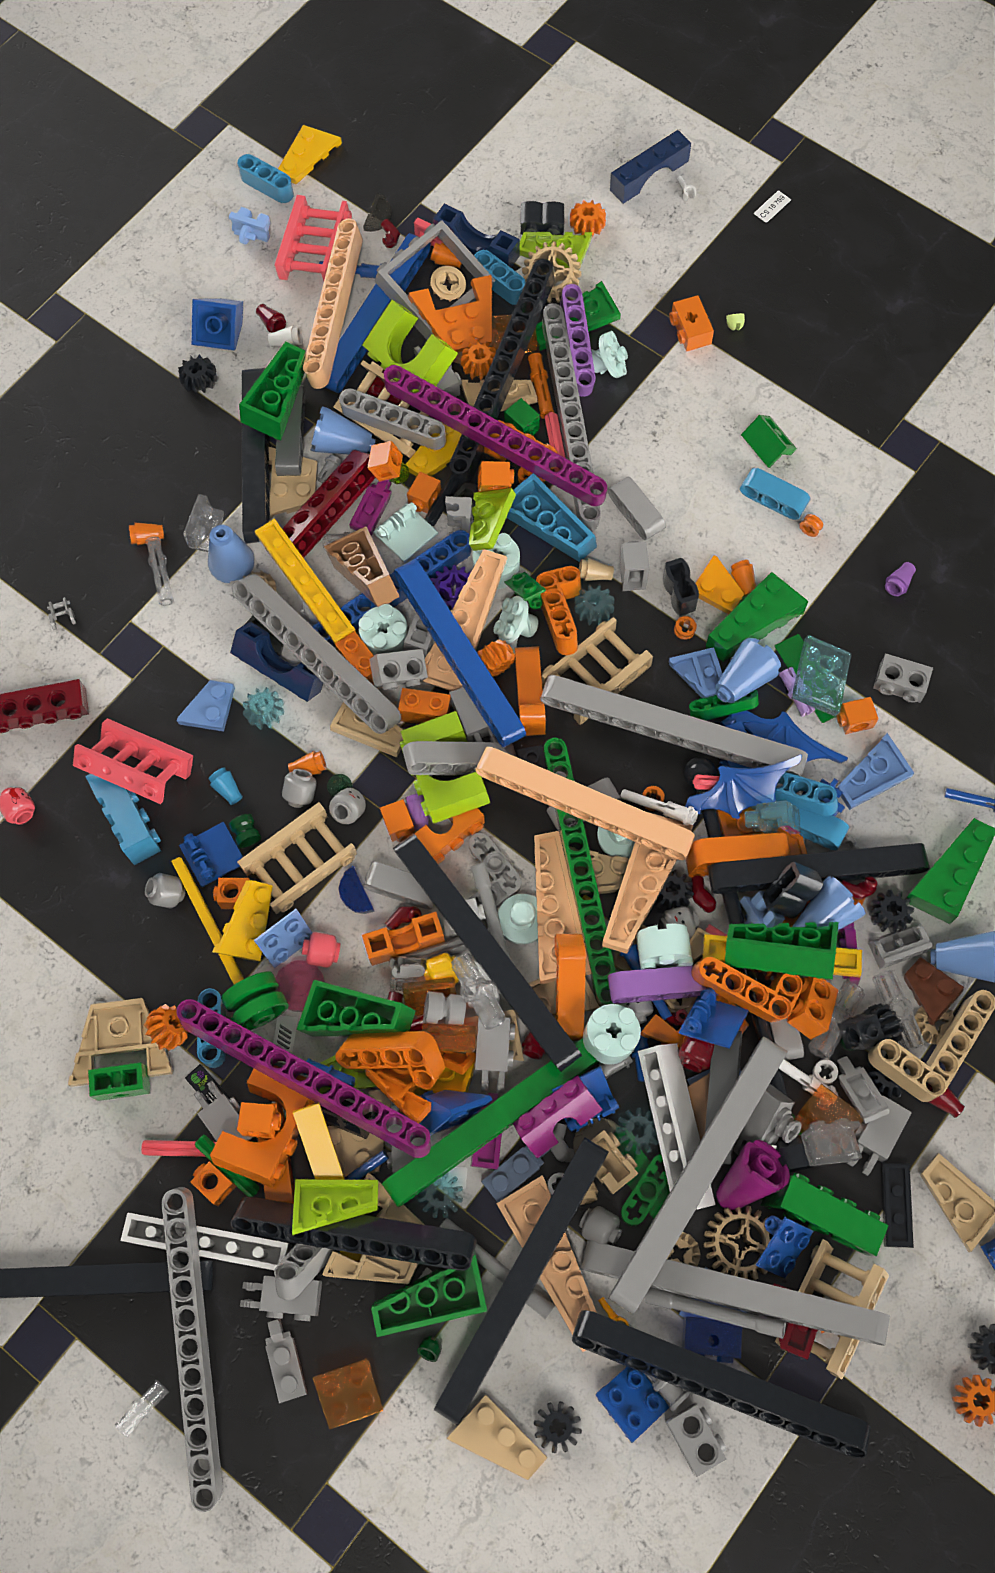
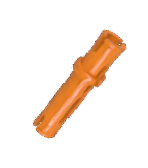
M532 353L528 356L531 368L530 379L535 386L540 416L544 419L545 415L549 414V412L554 413L547 384L548 373L544 370L542 354Z

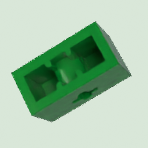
M142 1062L88 1070L89 1096L97 1101L150 1094L147 1066Z

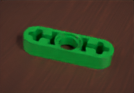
M754 690L733 703L723 702L717 695L694 700L689 704L690 716L707 721L753 709L759 704L758 691Z
M662 1154L653 1158L621 1209V1218L629 1226H638L643 1222L668 1183L665 1171L658 1178V1180L663 1181L662 1185L656 1179L647 1176L649 1172L652 1176L655 1175L658 1170V1166L655 1163L661 1164L663 1162ZM649 1182L654 1185L656 1192L653 1197L646 1198L641 1194L640 1187L643 1183ZM636 1195L641 1202L647 1203L648 1207L645 1208L642 1204L638 1210L640 1218L635 1217L630 1220L626 1209L627 1207L632 1209L635 1206L637 1200H634L633 1196Z

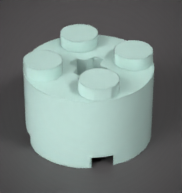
M501 533L493 549H487L488 551L507 556L497 589L508 587L504 581L511 579L513 575L520 571L519 548L508 534ZM483 550L473 551V568Z
M383 604L370 609L359 620L360 638L374 656L376 654L403 651L408 628L406 619L399 610L389 604Z
M666 924L667 929L658 930L657 925L637 932V948L641 970L692 966L693 958L687 927L682 924Z
M618 1004L601 1006L593 1012L583 1032L584 1046L588 1053L590 1052L601 1063H620L630 1056L639 1042L641 1034L639 1021L634 1011L630 1008ZM608 1031H612L613 1034H616V1037H615V1038H612L611 1033H607V1032H608Z

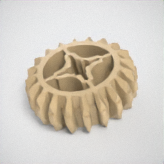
M554 241L551 247H548V244L544 242L543 249L536 246V253L529 251L530 259L524 260L526 267L522 268V273L525 275L523 278L526 282L537 260L548 259L555 270V281L547 302L551 303L552 298H555L559 303L562 290L566 285L575 284L579 286L580 282L577 278L582 275L579 270L581 264L577 261V254H572L570 247L565 250L563 243L557 247ZM556 258L563 260L569 268L558 265ZM565 280L560 285L555 286L558 281Z
M751 1206L745 1207L744 1214L741 1213L740 1207L735 1209L734 1214H732L731 1209L724 1208L725 1218L717 1212L715 1218L719 1223L717 1224L714 1221L708 1222V1226L714 1232H704V1236L712 1238V1242H705L703 1247L713 1249V1252L708 1253L706 1258L716 1257L717 1261L712 1264V1268L716 1269L722 1265L721 1273L727 1274L728 1271H731L733 1276H738V1273H740V1277L748 1279V1273H750L751 1278L756 1280L758 1279L756 1269L762 1274L768 1272L756 1266L758 1260L751 1266H740L747 1251L761 1253V1257L771 1240L769 1234L771 1233L765 1228V1220L767 1218L760 1222L758 1219L761 1216V1211L759 1210L751 1216ZM741 1220L740 1227H738L735 1235L721 1233L723 1227L728 1222ZM749 1223L759 1232L762 1244H759V1242L754 1241L750 1237ZM740 1235L743 1237V1242L750 1245L747 1248H742L741 1252L738 1250L739 1245L732 1241L739 1239ZM719 1242L731 1248L732 1263L723 1256Z

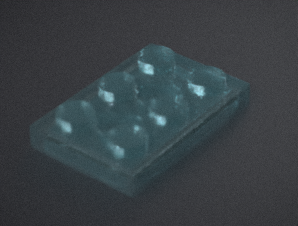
M808 635L804 639L792 699L830 715L837 716L841 710L852 653Z

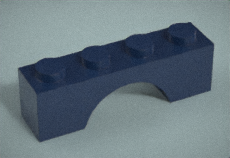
M676 130L611 172L610 191L623 204L640 194L645 182L656 171L668 167L673 172L689 162L691 142L679 130Z
M445 203L433 218L435 225L442 220L473 255L480 250H487L510 268L513 267L520 257L519 238L502 230L496 235L484 234L467 221L462 211Z
M248 622L236 630L230 651L232 655L306 702L321 692L323 682L302 662L300 664H291L277 655L272 647L268 632L252 622Z

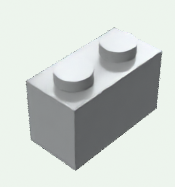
M639 541L623 543L620 558L622 591L645 590L649 573L646 542Z

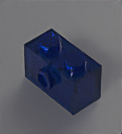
M683 1317L682 1348L702 1356H717L716 1361L721 1363L733 1364V1358L741 1359V1326L718 1320Z

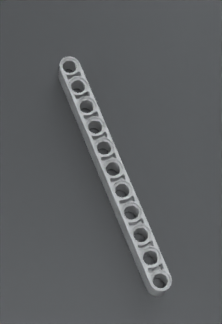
M551 303L543 309L542 329L546 342L547 357L566 459L594 474L563 309L558 304ZM572 478L570 480L573 483L581 482V480H579L578 478ZM597 489L591 490V493L598 495ZM573 496L577 518L591 532L595 531L599 525L600 506H591ZM585 516H592L594 519H587Z
M556 675L547 677L540 697V701L548 706L750 768L772 765L802 754L801 762L786 771L802 777L808 754L798 748Z
M764 1036L756 1046L609 1295L608 1299L632 1315L648 1292L788 1052Z
M178 1187L164 1194L162 1198V1212L190 1496L192 1505L196 1510L207 1512L220 1500L223 1494L194 1200L189 1189ZM175 1193L181 1195L183 1199L181 1208L173 1205L172 1198ZM177 1222L183 1223L186 1228V1233L183 1237L179 1236L175 1231ZM180 1251L187 1253L189 1257L187 1265L179 1262L178 1254ZM182 1280L190 1282L192 1286L190 1294L182 1291ZM185 1309H189L194 1313L195 1320L193 1323L185 1320ZM188 1338L197 1342V1352H192L187 1348ZM191 1368H195L200 1372V1381H194L190 1377ZM193 1398H199L203 1402L204 1409L202 1411L196 1410L193 1407ZM196 1428H202L206 1432V1440L198 1439L195 1433ZM199 1458H204L209 1462L210 1470H203L199 1466ZM201 1489L210 1490L213 1500H206L202 1496Z
M587 1241L581 1269L619 1279L635 1251ZM666 1259L650 1288L876 1345L885 1346L890 1319L888 1314Z

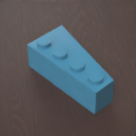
M534 473L513 490L516 496L506 518L579 562L597 548L595 535Z
M93 774L87 775L86 778L100 805L103 806L102 811L111 824V829L119 840L122 851L130 861L136 865L160 852L161 850L157 843L161 839L154 828L149 829L147 822L150 819L144 808L139 809L136 805V802L139 801L137 794Z

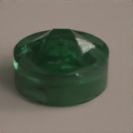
M344 774L332 776L327 783V789L331 797H334L343 789L353 788L350 778Z

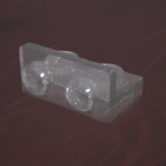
M198 494L183 535L189 548L208 552L210 532L214 527L222 525L225 513L223 510L214 509L205 495Z
M848 1118L838 1119L832 1124H826L825 1121H817L809 1125L810 1128L801 1134L810 1166L851 1162L862 1158L854 1133L856 1129L861 1127L859 1121L849 1122Z

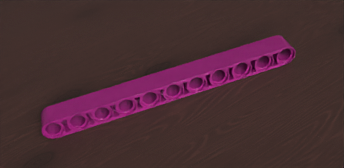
M391 365L385 369V388L391 395L591 506H600L604 503L607 494V484L602 478L404 368ZM393 378H398V379H400V380L397 381V382H391V381H390V380L393 379ZM413 389L419 390L417 393H411L410 391ZM432 400L439 401L438 404H431L429 402ZM452 411L459 412L458 415H450L449 413ZM472 422H477V423H479L480 425H479V426H476V427H473V426H470L469 424L472 423ZM496 433L500 436L497 438H492L489 435ZM516 444L520 446V448L512 449L510 448V446ZM531 456H538V457H540V459L537 460V461H534V460H531L530 457H531ZM558 467L561 470L558 472H553L550 470V468ZM572 478H578L579 480H581V482L573 483L570 480ZM597 489L601 491V494L595 495L591 493V490Z
M184 1000L178 1005L177 1016L180 1023L191 1034L313 1102H319L322 1107L412 1157L423 1158L430 1152V1133L421 1124L195 1000ZM189 1013H196V1015L190 1019L185 1018L186 1015ZM211 1025H218V1027L213 1031L207 1030V1028ZM241 1037L238 1042L229 1043L231 1038ZM256 1049L263 1050L262 1053L257 1056L251 1055V1053ZM276 1062H286L281 1068L273 1067ZM308 1074V1077L305 1080H296V1077L298 1075ZM324 1086L331 1087V1090L326 1094L318 1092ZM346 1099H353L355 1101L349 1107L341 1105ZM368 1112H376L378 1114L372 1120L365 1118ZM394 1124L402 1127L396 1133L388 1131V1128ZM421 1137L426 1141L421 1146H415L411 1143L412 1140Z

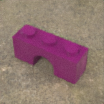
M577 1075L549 1097L544 1098L530 1111L520 1116L512 1124L522 1141L535 1157L539 1158L559 1143L553 1133L557 1122L564 1118H574L582 1126L601 1112L602 1108Z

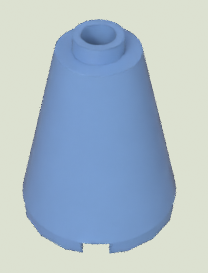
M322 406L320 411L321 417L320 420H317L310 451L347 455L352 450L364 453L371 451V445H374L376 439L372 438L373 433L333 410Z
M218 525L211 530L208 548V568L211 574L217 580L224 583L240 580L243 576L249 575L254 568V555L251 548L229 526Z
M747 638L740 644L715 686L716 695L721 701L733 703L780 674L778 669L781 667V663L775 652L768 645L762 647L758 644L760 640L756 638Z
M828 876L823 882L821 891L810 900L792 927H805V923L816 922L817 927L829 926V922H839L838 930L862 918L866 913L859 902L854 905L853 894L836 878Z
M995 931L937 943L936 949H930L931 964H936V968L940 971L995 983Z

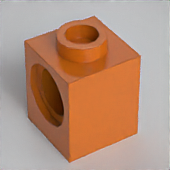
M392 441L371 445L367 468L379 482L397 478L400 475L403 454Z
M419 472L407 492L408 504L413 502L417 507V512L423 511L428 513L441 491L440 480Z
M871 697L843 703L837 713L838 724L840 727H843L845 734L872 729L879 719Z
M403 799L380 808L392 842L396 840L402 842L411 834H415L414 825Z
M218 878V886H214L213 891L214 901H217L221 909H234L233 907L245 882L250 881V879ZM230 890H238V894L234 898H227Z
M241 1102L237 1126L238 1132L242 1136L274 1138L275 1131H279L281 1126V1114H278L276 1107L268 1104Z
M210 1161L207 1164H201L194 1171V1178L191 1181L216 1206H219L236 1187ZM211 1175H216L218 1178L216 1187L208 1189L206 1187V1180Z

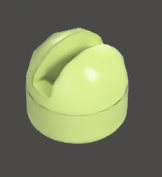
M744 314L726 316L727 325L731 330H740L744 326Z

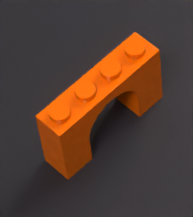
M253 1069L247 1081L250 1093L278 1102L286 1111L284 1126L274 1138L263 1142H250L222 1131L210 1157L216 1166L273 1188L276 1180L280 1181L286 1169L284 1163L288 1155L292 1156L297 1147L298 1141L296 1138L299 1130L293 1111L315 1104V1102L262 1072ZM298 1075L296 1080L303 1081L307 1077Z

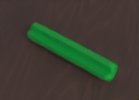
M202 1135L195 1142V1147L213 1163L210 1154L215 1143L206 1135ZM216 1166L247 1197H254L259 1191V1186L252 1179Z

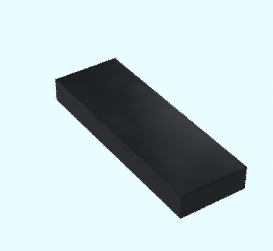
M881 1163L883 1223L889 1225L884 1236V1247L914 1248L910 1163Z

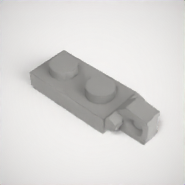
M847 1056L838 1059L837 1062L841 1075H838V1079L863 1122L866 1124L889 1114L887 1103L864 1067L854 1068Z
M281 1319L267 1322L271 1337L265 1339L267 1345L265 1347L279 1403L307 1395L294 1338H292L290 1331L284 1333Z

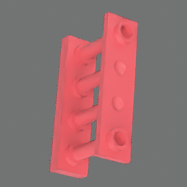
M296 196L275 261V268L279 279L288 280L290 272L299 270L321 273L323 281L325 280L338 225L345 219H352V213L348 209L347 201L342 200L338 212L310 208L305 196ZM312 217L336 220L334 229L305 225L306 219ZM304 235L331 238L328 247L299 242L301 236L303 237ZM299 252L325 255L323 264L294 261L295 254Z
M107 718L102 722L101 738L95 746L89 749L79 744L75 745L73 766L161 804L164 799L165 784L173 775L183 779H187L191 775L193 755ZM108 747L120 751L113 758L101 754ZM130 756L142 760L135 768L123 764ZM152 765L163 769L157 777L144 772Z

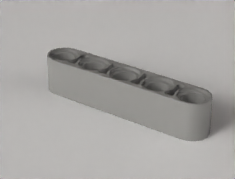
M345 389L339 396L342 413L350 419L433 450L441 449L446 444L445 427L438 420L354 389ZM349 402H355L353 405H346ZM369 410H376L374 413H367ZM390 418H397L395 421H389ZM413 425L419 426L416 429H410ZM433 433L440 434L438 437H431Z
M414 741L406 744L402 749L407 770L412 775L471 774L476 772L475 769L486 747H493L517 757L513 744L502 747L499 743Z

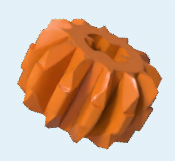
M583 200L582 204L576 203L574 209H571L570 226L574 229L575 234L581 233V235H585V232H592V237L594 233L600 235V232L606 225L605 209H602L601 203L594 204L593 200L590 203H587L585 200Z
M479 340L476 345L469 343L468 348L463 349L460 359L464 373L470 374L472 379L479 376V379L482 381L483 376H487L495 357V346L489 347L488 342L481 344Z
M497 640L491 642L478 651L479 657L492 677H497L499 674L504 673L515 661L513 649L506 641Z
M165 1004L149 1013L144 1024L145 1028L148 1029L145 1035L151 1037V1044L157 1043L159 1050L166 1048L168 1051L175 1049L188 1038L189 1032L182 1027L175 1005L169 1007Z
M973 1375L972 1381L968 1377H963L964 1387L961 1385L955 1386V1390L961 1393L960 1397H952L953 1402L961 1403L955 1410L956 1413H965L964 1421L971 1423L974 1420L975 1425L978 1427H982L984 1421L987 1424H993L994 1420L991 1414L995 1415V1387L991 1388L992 1380L985 1378L982 1381L980 1375ZM974 1395L982 1397V1401H979L982 1404L981 1406L974 1405L973 1400H977Z

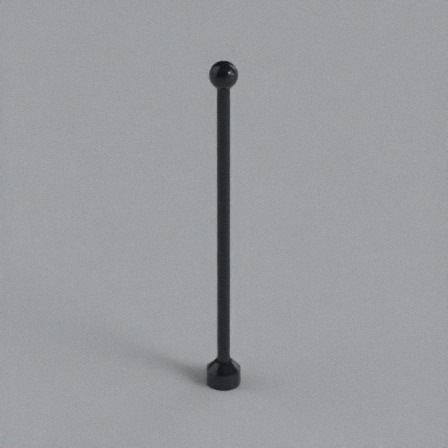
M695 757L686 764L684 777L686 782L694 788L692 781L695 775L716 776V768L709 759ZM697 790V794L708 790ZM717 809L701 810L708 838L723 837ZM738 893L722 894L729 924H745ZM740 968L741 973L759 982L756 969ZM750 990L749 998L756 1003L757 995L754 991ZM751 1013L758 1043L763 1036L774 1042L770 1023ZM778 1068L770 1084L787 1096L782 1071ZM799 1134L789 1143L783 1141L781 1137L775 1144L777 1146L776 1150L781 1155L778 1160L782 1167L785 1164L787 1165L789 1173L819 1165L814 1144Z

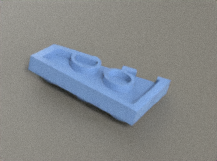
M887 733L837 788L843 792L840 797L848 809L851 810L911 778L914 775V771Z

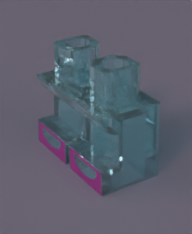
M787 800L756 804L757 810L744 813L745 826L752 828L754 832L777 833L778 828H781L789 834L801 833L799 808Z

